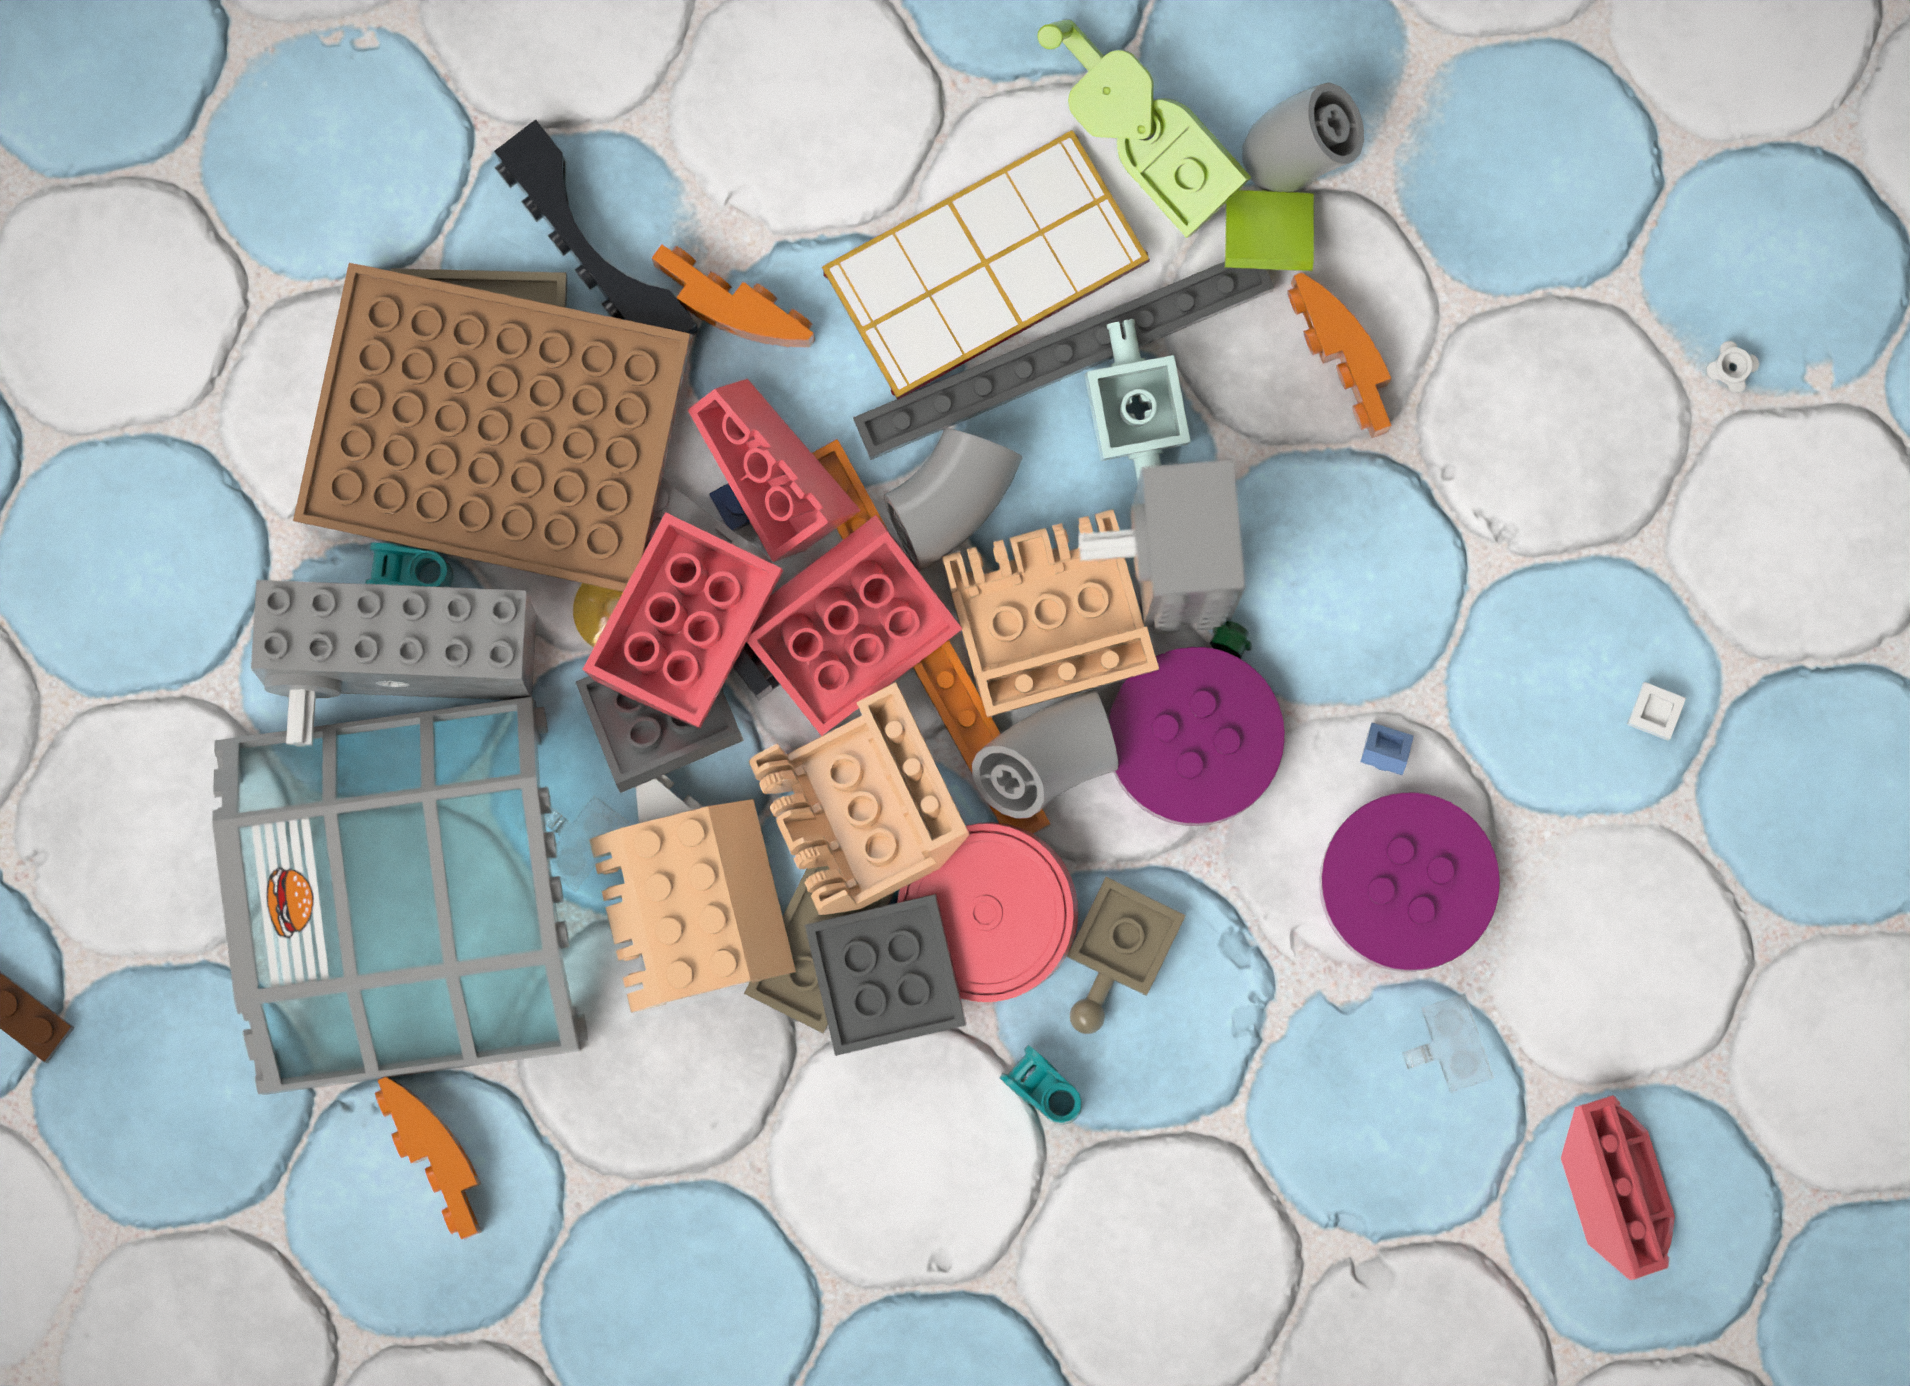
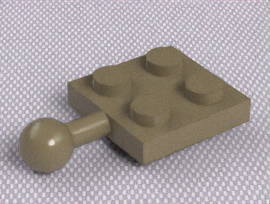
M1105 877L1067 955V958L1098 972L1086 999L1077 1001L1070 1010L1069 1018L1075 1030L1083 1034H1092L1102 1027L1105 1021V1012L1102 1005L1114 981L1147 996L1186 915Z

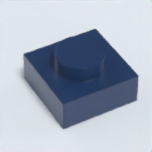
M729 483L709 493L725 525L732 531L736 532L751 524Z

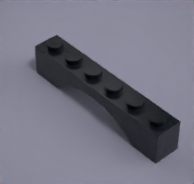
M536 119L494 151L500 162L494 167L509 188L517 184L526 195V198L521 201L523 206L536 222L544 218L553 232L547 236L562 256L570 252L580 265L574 270L586 287L591 290L597 286L606 300L601 305L610 317L690 333L693 336L699 332L697 324L670 290L647 285L625 275L606 262L587 242L575 223L569 208L566 190V161L563 153Z

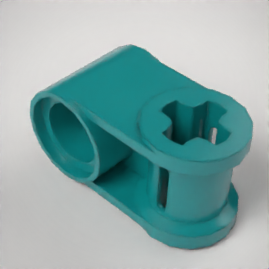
M371 543L370 551L374 553L371 577L365 581V584L426 587L451 586L453 570L450 564L438 553L411 549L395 544ZM429 563H438L441 567L440 577L431 584L422 583L420 573L423 567Z
M1027 1045L1024 1048L1025 1055L1008 1074L1002 1073L999 1079L1022 1100L1034 1106L1051 1122L1059 1125L1072 1123L1078 1118L1082 1109L1079 1092L1058 1073V1070L1030 1045ZM1035 1066L1036 1068L1034 1069V1071L1027 1077V1079L1024 1082H1021V1080L1026 1076V1074ZM1067 1092L1074 1098L1075 1105L1071 1113L1066 1116H1057L1051 1112L1049 1101L1055 1093Z

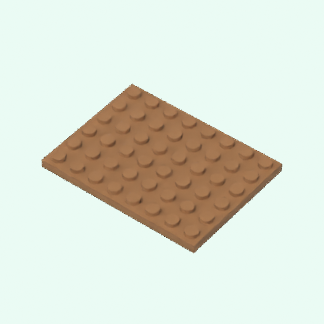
M349 263L293 521L624 592L648 545L693 335Z

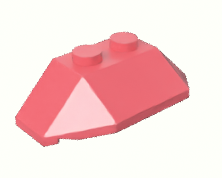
M1614 1095L1575 1107L1562 1151L1561 1161L1588 1245L1629 1280L1668 1268L1670 1257L1667 1254L1672 1242L1675 1215L1647 1129L1629 1111L1620 1106V1101Z

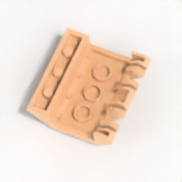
M1113 509L1094 514L1098 532L1120 531ZM1089 516L1078 518L1080 534L1093 533ZM1061 523L1052 526L1057 547L1054 549L1051 547L1046 528L1010 537L1009 540L1014 560L1011 561L1008 559L1003 540L993 542V553L999 565L998 571L987 574L983 573L982 557L976 547L966 549L971 567V572L966 573L960 551L942 556L959 624L962 627V635L987 717L1159 670L1147 626L1144 627L1125 558L1081 561L1079 548L1069 551L1068 535Z
M896 682L856 702L862 716L788 754L777 743L754 755L749 761L756 779L761 781L759 786L765 795L794 791V794L790 796H783L771 803L770 809L773 816L777 818V825L790 853L795 855L794 861L797 868L829 867L826 871L822 870L821 872L813 873L804 881L808 892L812 893L811 898L820 915L862 909L940 869L970 835Z
M754 799L707 806L619 828L589 839L593 858L612 855L611 859L595 864L597 874L607 875L622 869L625 881L624 884L610 886L606 890L601 891L604 901L618 898L623 900L606 907L614 944L633 941V945L616 951L618 961H630L643 955L646 967L645 971L630 973L628 976L623 977L625 988L643 984L644 989L627 994L631 1013L750 981L754 983L796 972Z

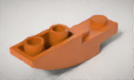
M661 244L652 256L654 266L683 287L676 297L683 308L704 322L741 338L764 344L784 347H811L814 343V333L809 330L813 324L794 309H791L787 314L774 303L777 297L762 285L756 283L752 288L745 282H742L735 293L731 295L729 290L732 287L729 283L714 272H710L708 276H705L693 267L697 261L678 246H675L671 251Z
M1301 272L1294 275L1291 281L1293 289L1287 290L1295 314L1303 313L1309 329L1303 331L1311 354L1316 355L1319 353L1323 364L1340 358L1341 363L1336 365V370L1342 386L1345 390L1352 388L1358 403L1352 406L1358 426L1361 430L1368 428L1371 438L1387 433L1391 423L1378 389L1388 386L1392 378L1382 356L1355 316L1339 299Z
M389 1077L377 1080L381 1090L375 1092V1097L384 1117L391 1115L398 1131L392 1133L391 1136L401 1158L408 1156L410 1163L415 1164L429 1159L431 1166L425 1168V1173L434 1193L442 1191L448 1207L441 1211L451 1234L458 1232L461 1239H467L482 1233L465 1192L481 1185V1182L458 1139L445 1122L412 1091Z

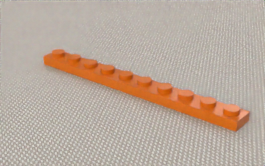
M838 439L812 452L815 458L861 510L836 528L841 539L844 540L875 515L885 526ZM948 640L917 663L913 669L972 774V763L976 754L1001 733L992 717H987L979 693ZM989 805L998 823L1017 826L1032 834L1051 824L1043 809L1030 818H1014L1000 813Z

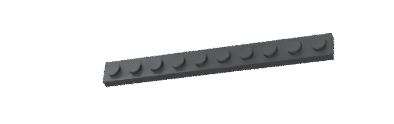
M1222 262L917 390L899 400L896 399L853 417V421L870 460L1113 359V350L1107 324L1119 322L1122 338L1125 339L1122 322L1135 319L1134 325L1138 346L1141 347L1274 291L1275 287L1267 269L1225 267V262Z

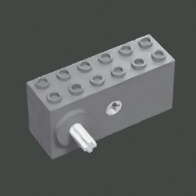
M1234 460L1142 467L1134 501L1131 504L1132 530L1078 534L1080 560L1134 557L1136 577L1140 588L1142 620L1144 627H1153L1154 634L1179 632L1182 624L1197 623V630H1213V627H1221V624L1232 619L1245 590Z
M257 580L251 669L265 686V691L289 697L286 744L298 747L312 746L316 698H332L341 694L513 700L532 697L537 614L527 590Z

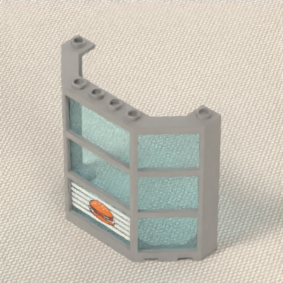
M533 697L316 726L313 733V745H305V747L287 745V731L215 740L214 752L217 757L218 769H214L213 794L215 798L222 797V807L212 810L216 857L234 1002L237 1014H242L244 1021H249L251 1029L243 1030V1037L249 1060H254L255 1083L258 1094L268 1095L376 1080L383 1077L391 1078L581 1051L580 1041L588 1040L585 1015H577L576 1007L572 1005L563 961L562 948L569 947V936L566 921H558L556 909L557 903H563V890L560 876L552 877L550 859L558 858L557 844L554 831L546 832L544 814L552 813L549 788L540 786L538 745H542L540 734L548 733L545 708L537 707Z

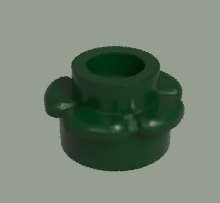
M1226 621L1224 625L1221 624V627H1213L1212 632L1214 635L1210 640V645L1213 649L1227 652L1241 659L1245 650L1250 651L1252 649V643L1247 640L1249 632L1240 624Z

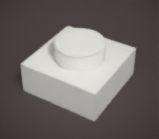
M1644 682L1627 725L1668 741L1671 739L1686 698Z

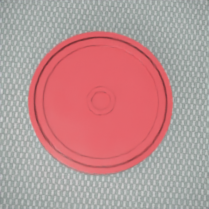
M985 822L966 825L970 835L943 866L901 888L897 903L937 894L961 999L976 1002L1003 1001L1017 997L1039 986L1062 964L1076 934L1078 923L1077 894L1071 875L1062 859L1038 836L1025 829L1005 823Z

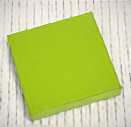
M1239 190L1225 203V267L1313 271L1314 193Z

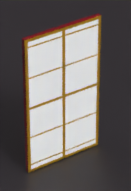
M1071 130L822 266L824 277L829 280L890 386L891 394L899 400L1149 263L1150 259L1148 252L1143 249L1081 145L1078 135Z

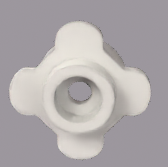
M1727 341L1720 346V355L1715 362L1709 363L1706 371L1710 379H1718L1725 383L1730 392L1740 393L1746 388L1745 381L1750 373L1758 369L1759 361L1755 355H1749L1745 350L1738 348L1735 342ZM1734 363L1737 366V369L1735 371H1731L1729 369V364Z

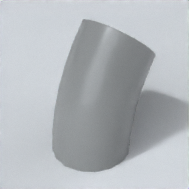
M1329 82L1302 91L1278 103L1252 125L1245 139L1242 150V162L1246 172L1252 177L1251 180L1260 189L1265 191L1300 192L1305 190L1318 177L1354 162L1361 154L1364 143V125L1359 109L1352 97L1343 88Z
M944 429L938 444L923 466L903 484L884 494L885 505L896 533L910 560L919 571L942 559V556L948 555L983 525L999 505L1011 485L1022 461L1020 454L972 434L953 429Z
M1095 690L1052 704L1023 719L984 746L976 754L972 763V775L979 793L993 808L1002 814L1014 818H1030L1065 791L1118 769V758L1112 731L1103 704Z

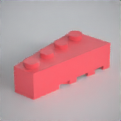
M748 379L716 388L688 409L689 414L772 562L807 550L861 511Z

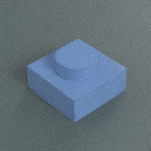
M1371 722L1360 762L1374 766L1382 771H1390L1403 776L1414 736Z

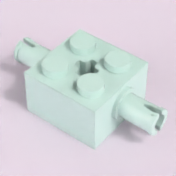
M1130 319L1122 322L1125 339L1122 338L1119 322L1107 324L1115 363L1111 364V367L1087 371L1084 376L1101 461L1128 456L1129 460H1134L1138 481L1142 467L1161 466L1159 454L1163 453V449L1185 446L1191 440L1175 356L1171 355L1150 360L1141 358L1134 325L1135 319ZM1132 397H1138L1140 404H1147L1149 410L1142 414V420H1136L1134 414H1128L1126 411V407L1132 403Z

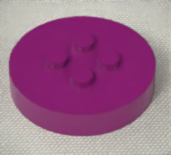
M1186 647L1157 655L1155 657L1159 670L1128 678L1113 702L1108 721L1118 758V769L1113 771L1114 776L1121 788L1135 804L1163 821L1184 826H1205L1231 819L1244 812L1261 797L1269 787L1280 766L1285 742V730L1277 698L1265 679L1254 668L1227 652L1206 647Z
M1415 792L1397 793L1380 797L1365 804L1351 814L1340 825L1328 843L1323 855L1319 876V890L1323 910L1331 928L1341 942L1363 960L1381 968L1401 972H1416L1436 968L1454 960L1470 949L1485 932L1493 917L1500 888V875L1496 855L1488 837L1479 824L1455 804L1437 796Z

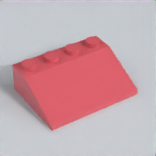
M665 512L582 670L594 681L622 695L701 728L783 569Z
M875 515L771 594L746 642L819 734L823 736L859 708L856 702L889 686L960 632L962 627Z

